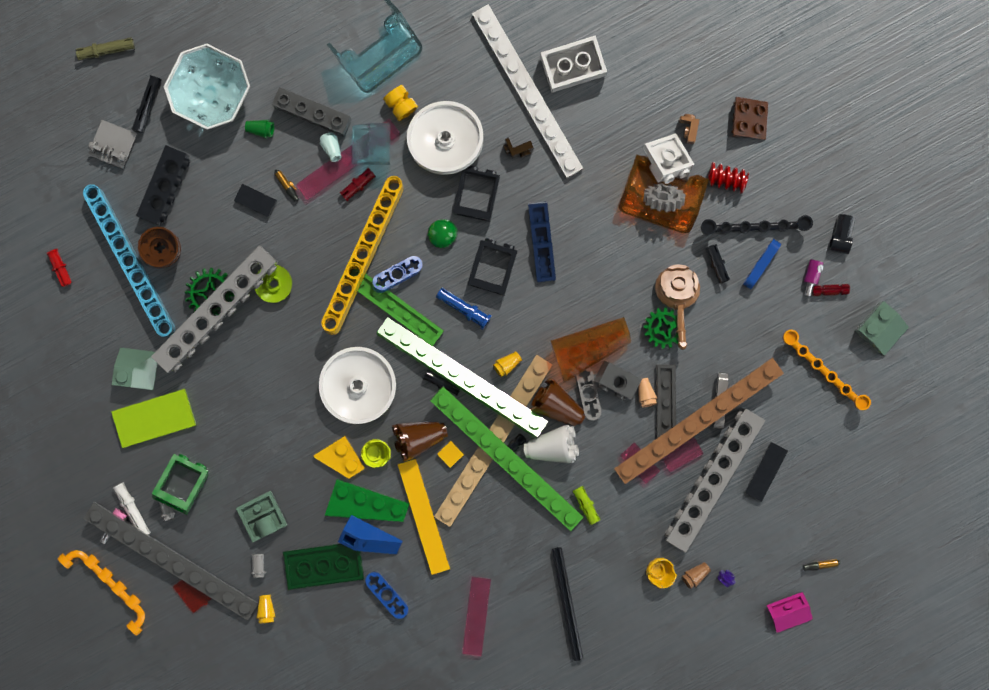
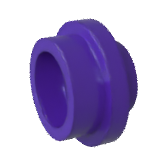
M721 570L719 572L720 575L717 578L726 587L736 583L734 574L729 570Z

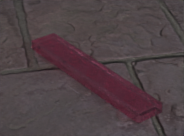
M388 119L342 151V158L339 161H328L296 185L308 201L401 134L392 121Z

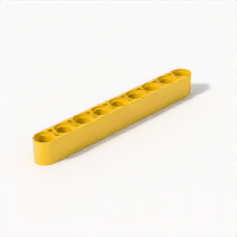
M390 176L385 181L323 316L322 327L330 335H335L340 331L401 198L404 188L401 179L397 176ZM393 183L399 184L396 190H391L389 187ZM390 200L391 205L383 207L381 206L383 201ZM377 217H382L384 220L381 224L377 225L374 223ZM370 234L376 236L372 242L366 241V237ZM365 251L368 253L365 259L358 258L360 252ZM353 269L360 270L359 275L355 277L351 276L350 272ZM345 286L352 287V291L349 294L342 293ZM338 303L344 304V308L341 311H335L334 308ZM329 321L336 322V326L333 329L326 327Z

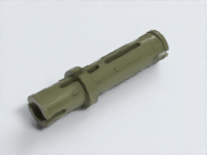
M130 37L102 44L93 43L91 46L76 48L75 50L77 59L80 61L93 57L97 59L106 54L135 49L133 38Z

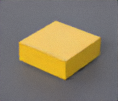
M450 441L437 455L451 468L464 454Z

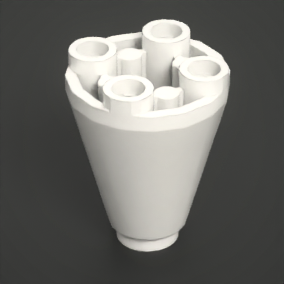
M569 425L559 427L538 436L537 439L533 438L524 443L526 458L574 463L576 456H579L578 445L574 444V426L569 427Z

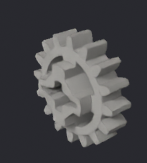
M663 183L654 184L653 187L648 186V189L644 190L643 202H646L645 205H651L650 208L657 209V211L662 209L665 212H674L675 208L680 210L681 206H684L686 194L683 193V190H678L677 186L674 187L671 184L668 186Z

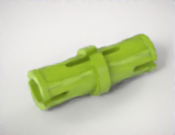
M584 486L573 490L572 492L580 505L579 508L583 510L589 525L600 521L601 519L593 506L594 502L588 497Z

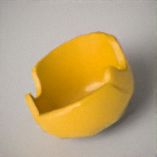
M655 558L649 562L646 569L648 581L660 589L670 587L677 578L674 565L665 558Z

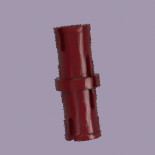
M367 168L356 179L353 178L352 182L339 193L348 202L351 197L359 190L362 191L363 187L376 176Z

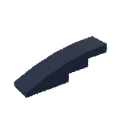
M547 201L528 203L537 282L556 280Z

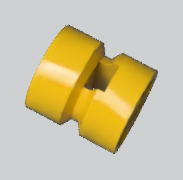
M403 85L394 88L383 98L389 108H393L392 113L398 121L405 119L418 108L413 98H408L409 93Z

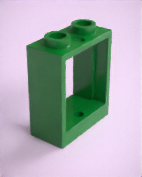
M173 454L152 492V499L187 515L208 477L206 466L200 463L194 464L189 461L188 457L182 454ZM176 463L200 475L186 502L161 490Z

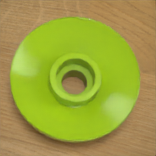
M275 265L277 269L270 276L266 274L262 279L264 282L259 288L255 289L257 295L269 303H277L284 300L292 289L291 275L285 268L279 265ZM272 281L277 282L275 288H272L270 285Z

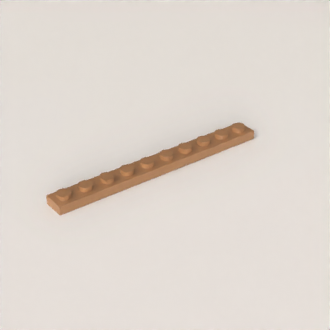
M771 358L615 467V471L624 484H627L783 375V371L776 361Z

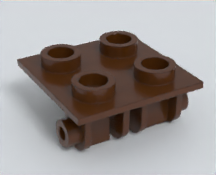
M735 97V102H733L734 113L732 114L734 116V119H732L734 124L731 131L733 137L739 138L743 136L766 140L768 102Z

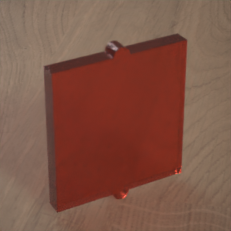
M183 580L173 586L193 613L203 605H208V601L212 599Z

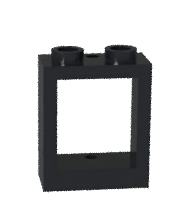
M469 166L462 170L453 214L491 222L500 175H497L496 171L486 169V172L478 171V167ZM466 176L494 181L488 212L460 206Z
M485 238V241H480L468 286L505 296L518 251L514 250L515 246L505 243L503 246L496 244L497 241ZM484 247L511 255L502 286L475 278Z

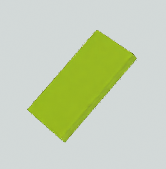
M186 389L111 411L122 448L197 426Z

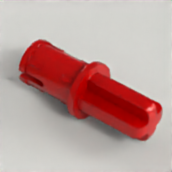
M58 249L47 252L46 254L53 267L52 272H55L62 287L70 285L72 281L66 270L67 265L63 263Z

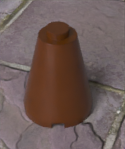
M547 379L545 381L547 386L545 388L540 387L531 403L533 408H530V410L571 426L580 425L585 418V415H583L584 410L554 379Z

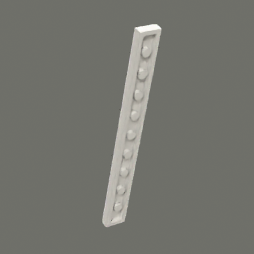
M489 4L472 13L473 18L566 179L583 170L581 163Z

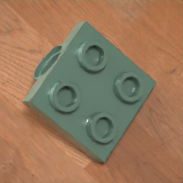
M272 491L236 508L252 542L288 525Z

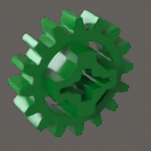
M664 307L663 312H661L657 308V314L650 312L649 314L652 318H645L648 325H644L643 328L647 329L648 332L644 336H650L648 342L654 341V347L661 344V349H664L667 344L669 348H672V342L676 345L679 343L677 331L675 336L671 338L672 330L677 328V315H674V309L667 312V307ZM665 316L671 317L674 321L670 322L666 320ZM657 318L658 323L656 327L651 329L654 319ZM661 323L669 326V329L666 330L667 333L659 330L662 326ZM654 335L662 336L664 341L658 340Z

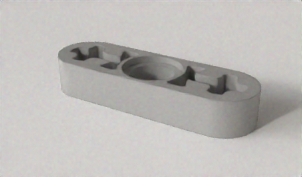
M581 366L576 371V379L584 415L588 420H597L601 416V407L596 383L594 382V374L589 366ZM582 369L590 372L587 380L588 382L592 381L593 385L587 384L581 387L580 383H585L584 378L579 376L582 373ZM587 387L592 388L594 391V396L590 399L583 396V390ZM596 399L597 403L592 404L593 408L598 410V413H595V417H592L590 414H587L590 406L589 404L585 406V401L590 402Z
M718 373L715 398L728 389V374ZM725 415L713 423V428H724Z

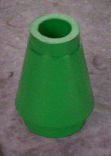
M270 120L246 121L245 132L266 139L274 134V122H270Z

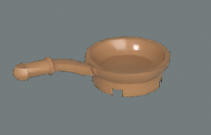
M677 264L668 267L659 274L655 282V291L663 304L677 310L678 347L684 350L687 347L684 309L696 302L700 295V284L694 271L689 270V267L686 265Z

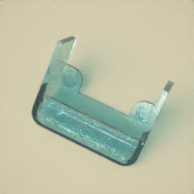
M385 0L392 11V14L384 21V28L387 33L357 55L352 49H346L339 54L331 43L327 44L341 66L364 93H369L416 58L422 51L421 42L403 14L390 0Z

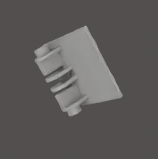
M101 120L93 142H90L88 145V149H90L88 155L124 169L137 133Z

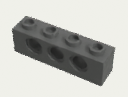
M280 87L272 103V106L279 111L342 137H345L352 120L346 114Z

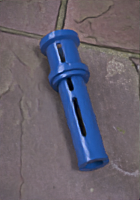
M443 287L436 295V298L465 315L468 321H473L481 326L480 329L482 330L492 317V315H487L479 310L478 306H471Z

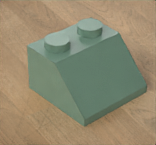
M882 301L870 312L855 332L880 354L885 356L909 327L893 308Z

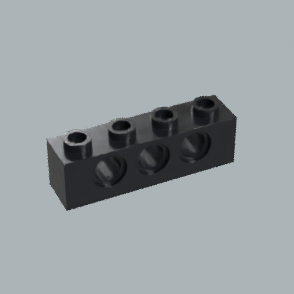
M165 145L136 214L137 217L158 226L166 222L168 217L167 209L169 205H173L176 195H174L175 190L181 186L183 181L182 173L188 169L190 164V156L187 153ZM171 164H175L177 167L176 171L172 174L168 173V167ZM163 182L169 183V188L166 191H161L160 189ZM160 199L162 201L161 207L154 209V201Z

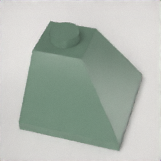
M120 347L114 365L112 385L154 390L157 362L151 356L155 352Z

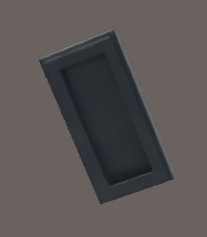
M244 184L241 185L234 199L235 202L266 217H270L277 202L276 199Z

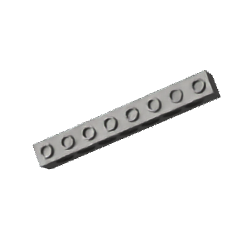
M259 245L151 357L167 373L177 372L183 365L181 362L186 357L189 359L196 352L194 348L199 343L203 345L210 338L208 334L212 330H218L223 324L222 320L226 316L230 317L237 310L235 306L239 302L244 303L250 297L249 292L253 288L257 289L264 282L262 279L266 274L270 276L277 269L275 265L278 262ZM253 265H261L262 270L259 274H253ZM241 278H247V287H239L238 282ZM232 291L235 298L232 302H227L225 295L227 292ZM215 305L221 308V313L218 316L212 314V308ZM202 319L207 321V328L204 330H200L198 327V323ZM188 333L194 336L191 344L185 342V336ZM174 347L180 349V355L177 358L171 355V350Z
M746 408L742 411L738 410L733 419L736 422L733 427L729 426L723 435L726 437L722 444L719 443L715 448V457L713 460H708L704 467L706 470L702 477L699 476L694 483V486H696L693 493L689 492L684 500L686 505L683 510L679 509L674 517L676 519L674 525H669L664 533L667 542L685 553L766 421ZM742 424L748 428L745 435H740L738 432V428ZM731 441H735L738 444V448L734 452H731L728 448V444ZM722 457L728 460V465L725 468H721L718 465V461ZM711 474L718 476V482L714 485H711L708 481ZM702 490L708 493V498L705 501H701L698 497L699 492ZM691 507L698 509V515L694 518H691L688 514ZM686 523L689 528L688 532L680 534L679 526Z

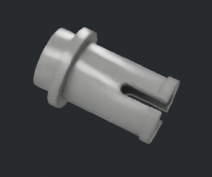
M159 502L162 513L160 517L163 518V521L175 519L174 515L176 513L173 512V508Z
M264 554L252 555L251 574H253V578L264 577V573H266L264 571Z

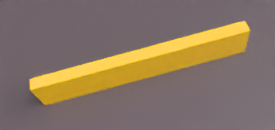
M413 459L398 464L431 574L449 570L450 566L417 460Z

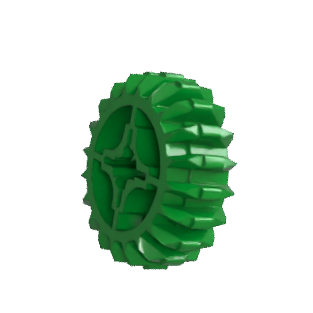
M205 268L202 269V276L198 271L195 272L198 278L190 277L193 284H186L187 287L191 288L190 291H185V294L191 296L185 299L186 302L192 301L188 306L189 309L196 307L195 312L200 307L196 296L204 297L207 300L209 296L202 293L210 292L211 288H213L212 291H215L216 283H214V279H219L223 283L228 274L224 273L221 276L222 270L220 269L214 274V268H210L209 274ZM208 279L207 286L202 290H197L199 284ZM231 291L227 292L225 300L232 302L231 296L235 297L234 293ZM220 306L212 308V314L218 316V312H221Z

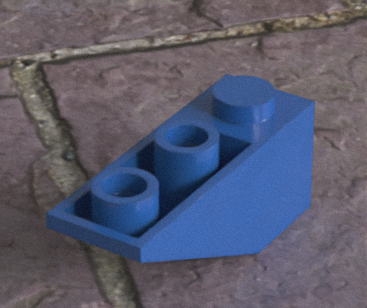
M353 515L350 516L338 540L339 543L355 551L397 554L403 542Z

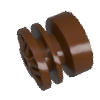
M153 227L147 229L141 235L138 241V252L145 263L155 268H167L178 260L181 254V244L179 238L172 231L164 227ZM160 243L165 246L162 253L156 250Z

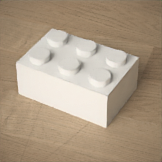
M596 35L540 53L551 93L604 77L607 74Z

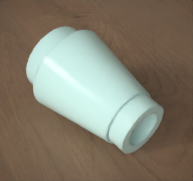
M332 132L323 134L320 137L321 147L331 162L339 161L342 156L338 137Z

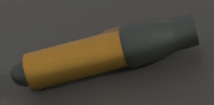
M276 169L275 176L286 193L294 202L299 200L293 183L288 181L284 174Z
M832 559L804 564L803 569L804 571H814L838 567L841 561Z

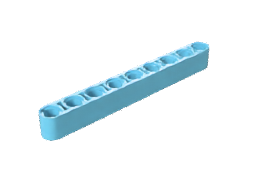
M87 185L83 190V196L158 335L171 337L175 332V325L104 192L95 185ZM94 189L97 190V197L91 199L89 196L90 192ZM105 206L107 211L104 215L100 216L98 210L100 207ZM110 223H114L116 228L113 232L109 233L107 227ZM119 240H124L125 244L122 249H117L116 243ZM132 256L133 264L126 266V258ZM137 273H141L143 276L140 283L134 281V276ZM146 290H150L152 293L151 298L148 300L143 298V293ZM158 306L161 313L159 316L154 317L152 310ZM167 323L170 327V330L166 334H163L161 332V326Z

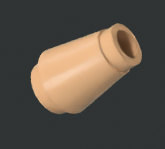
M643 378L638 386L639 404L642 405V408L657 404V396L648 378Z

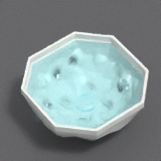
M206 43L180 53L164 85V89L172 113L209 130L234 121L250 89V84L240 59Z

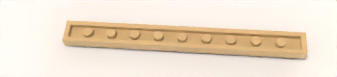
M536 355L510 397L526 407L549 372L552 364ZM498 415L489 430L504 443L515 424ZM479 446L434 516L449 527L453 524L493 460Z

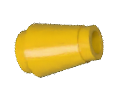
M515 351L496 360L493 368L500 377L507 376L522 359Z
M271 595L259 596L256 619H258L259 623H273L276 616Z

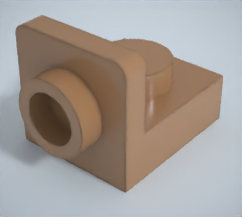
M684 114V116H680L679 123L689 124V127H685L684 138H687L686 143L694 144L700 119H695L696 116L691 114Z

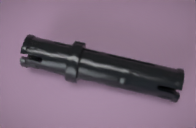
M150 75L140 107L136 110L137 115L131 128L132 130L139 133L144 132L147 119L151 117L150 111L162 79Z

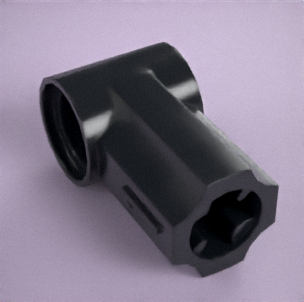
M846 214L838 215L835 233L832 235L829 250L845 254L850 253L853 242L851 236L856 217Z

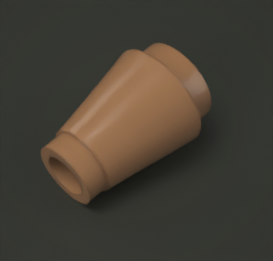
M703 562L685 571L682 580L690 589L696 588L708 573L711 572V569Z

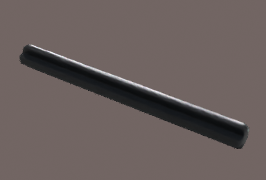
M555 547L552 549L572 656L574 661H580L583 659V653L563 551L561 547Z

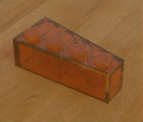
M624 317L551 340L552 350L564 383L631 343L630 332Z

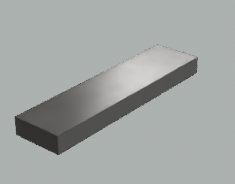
M676 364L656 365L657 438L676 426Z

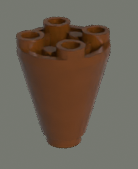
M416 422L392 425L393 434L397 438V441L394 442L397 452H400L403 462L413 459L448 437L447 429L443 422Z

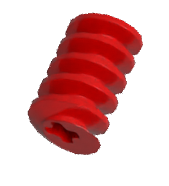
M712 162L707 181H710L711 187L717 182L719 189L723 184H725V190L732 186L733 192L740 188V194H742L747 185L749 172L745 175V170L741 169L738 174L736 167L730 172V166L728 165L723 170L722 164L715 168V162Z

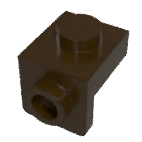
M509 137L505 139L506 144L503 145L506 154L511 155L512 159L518 156L521 158L531 155L530 151L534 148L531 140L512 147Z

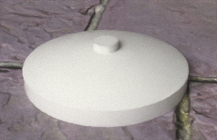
M440 101L425 106L413 117L407 130L408 149L414 161L423 169L441 175L458 173L468 168L480 155L484 142L482 125L476 114L465 105L452 101Z
M350 347L337 352L326 362L319 378V393L324 406L333 416L347 423L363 424L374 421L388 410L395 397L396 378L391 365L381 354L365 347Z

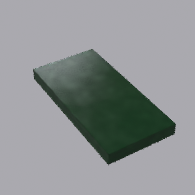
M343 544L283 551L288 590L365 579L361 551H355Z

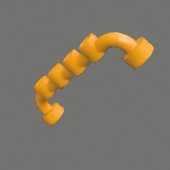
M795 330L784 332L782 337L784 343L791 345L799 357H804L810 362L812 369L820 371L824 375L826 382L833 383L841 395L847 396L854 402L857 409L867 410L870 407V398L867 395H856L849 384H844L838 378L836 372L830 371L825 367L820 358L814 357L809 352L807 346L801 345L798 342L799 334ZM800 348L805 349L804 355L800 353ZM816 360L820 364L818 368L814 366ZM830 373L834 376L832 381L828 379ZM844 386L848 388V392L846 394L842 391V388Z
M79 550L71 551L66 555L62 553L57 560L64 567L69 569L74 564L71 561L72 559H81L89 569L137 614V620L135 622L131 620L126 626L133 634L138 636L143 631L141 626L145 620V613L141 606L138 605L141 602L140 599L134 594L129 596L125 592L127 587L120 580L116 583L111 578L113 573L105 567L102 570L97 565L100 561L93 554L88 556Z

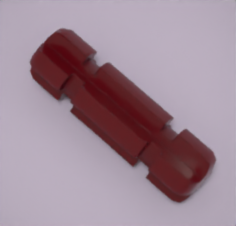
M839 284L823 285L822 287L821 285L813 286L812 295L821 296L823 294V296L839 295V293L847 295L850 293L849 284H842L841 286Z

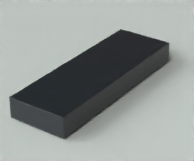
M770 442L744 493L762 502L788 450Z

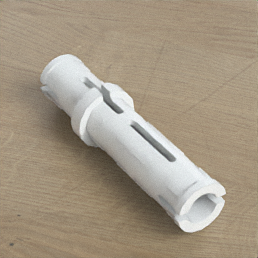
M124 482L113 487L121 502L120 506L126 511L132 525L144 533L150 534L151 532L134 503L135 499L129 494Z

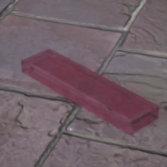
M472 576L462 654L482 656L491 579Z

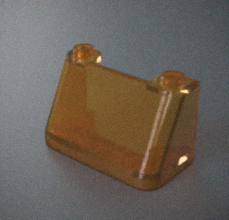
M636 154L619 203V210L625 214L680 233H689L698 217L709 179L701 175L690 176L688 181L675 177L668 184H665L664 181L658 183L649 168L652 164L649 158ZM661 183L666 186L669 184L674 187L677 186L678 190H683V193L686 194L684 206H681L680 210L675 208L674 212L651 209V205H645L646 202H643L644 190L648 189V186L653 187L654 184L658 185Z

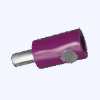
M810 259L804 282L807 283L805 296L810 297L813 286L818 285L821 272L823 271V262Z

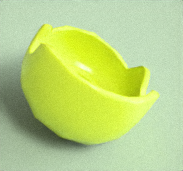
M372 439L362 447L361 458L369 467H383L391 458V449L386 442L380 439Z

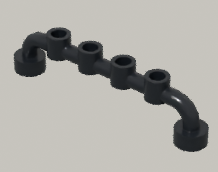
M803 215L797 221L791 222L787 220L779 222L763 220L760 223L743 221L741 224L724 222L716 225L715 221L706 219L702 222L700 228L705 235H711L714 232L728 234L733 231H740L745 234L749 231L758 230L761 233H765L768 230L785 232L788 229L808 231L813 226V220L810 216ZM762 223L767 225L766 230L761 228ZM780 223H785L786 228L782 229ZM746 224L748 226V230H743L742 225ZM723 225H727L729 230L724 231Z

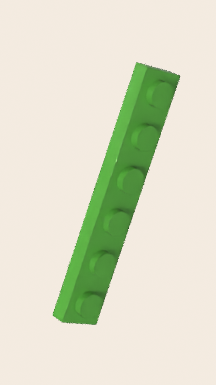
M353 269L350 275L355 277L359 275L360 270ZM365 274L358 292L428 344L434 346L444 331L389 290L383 293L374 291L372 288L373 278Z

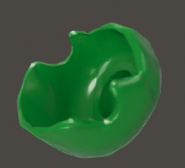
M439 219L430 225L427 237L436 248H447L456 241L458 230L449 219Z

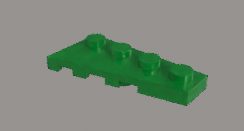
M337 479L324 516L350 518L353 515L360 519L404 522L410 503Z

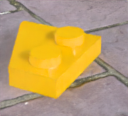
M346 436L314 455L317 460L348 479L365 469Z

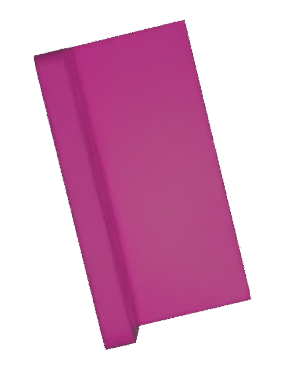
M803 592L767 605L777 633L813 619L810 606Z

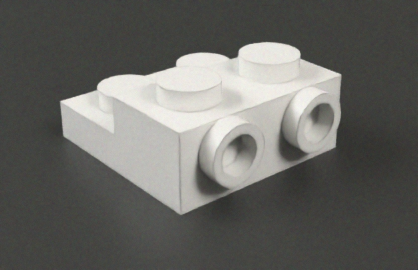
M676 133L646 143L643 146L644 152L652 163L649 168L658 183L664 181L665 184H668L677 176L685 178L690 174V170L695 165Z

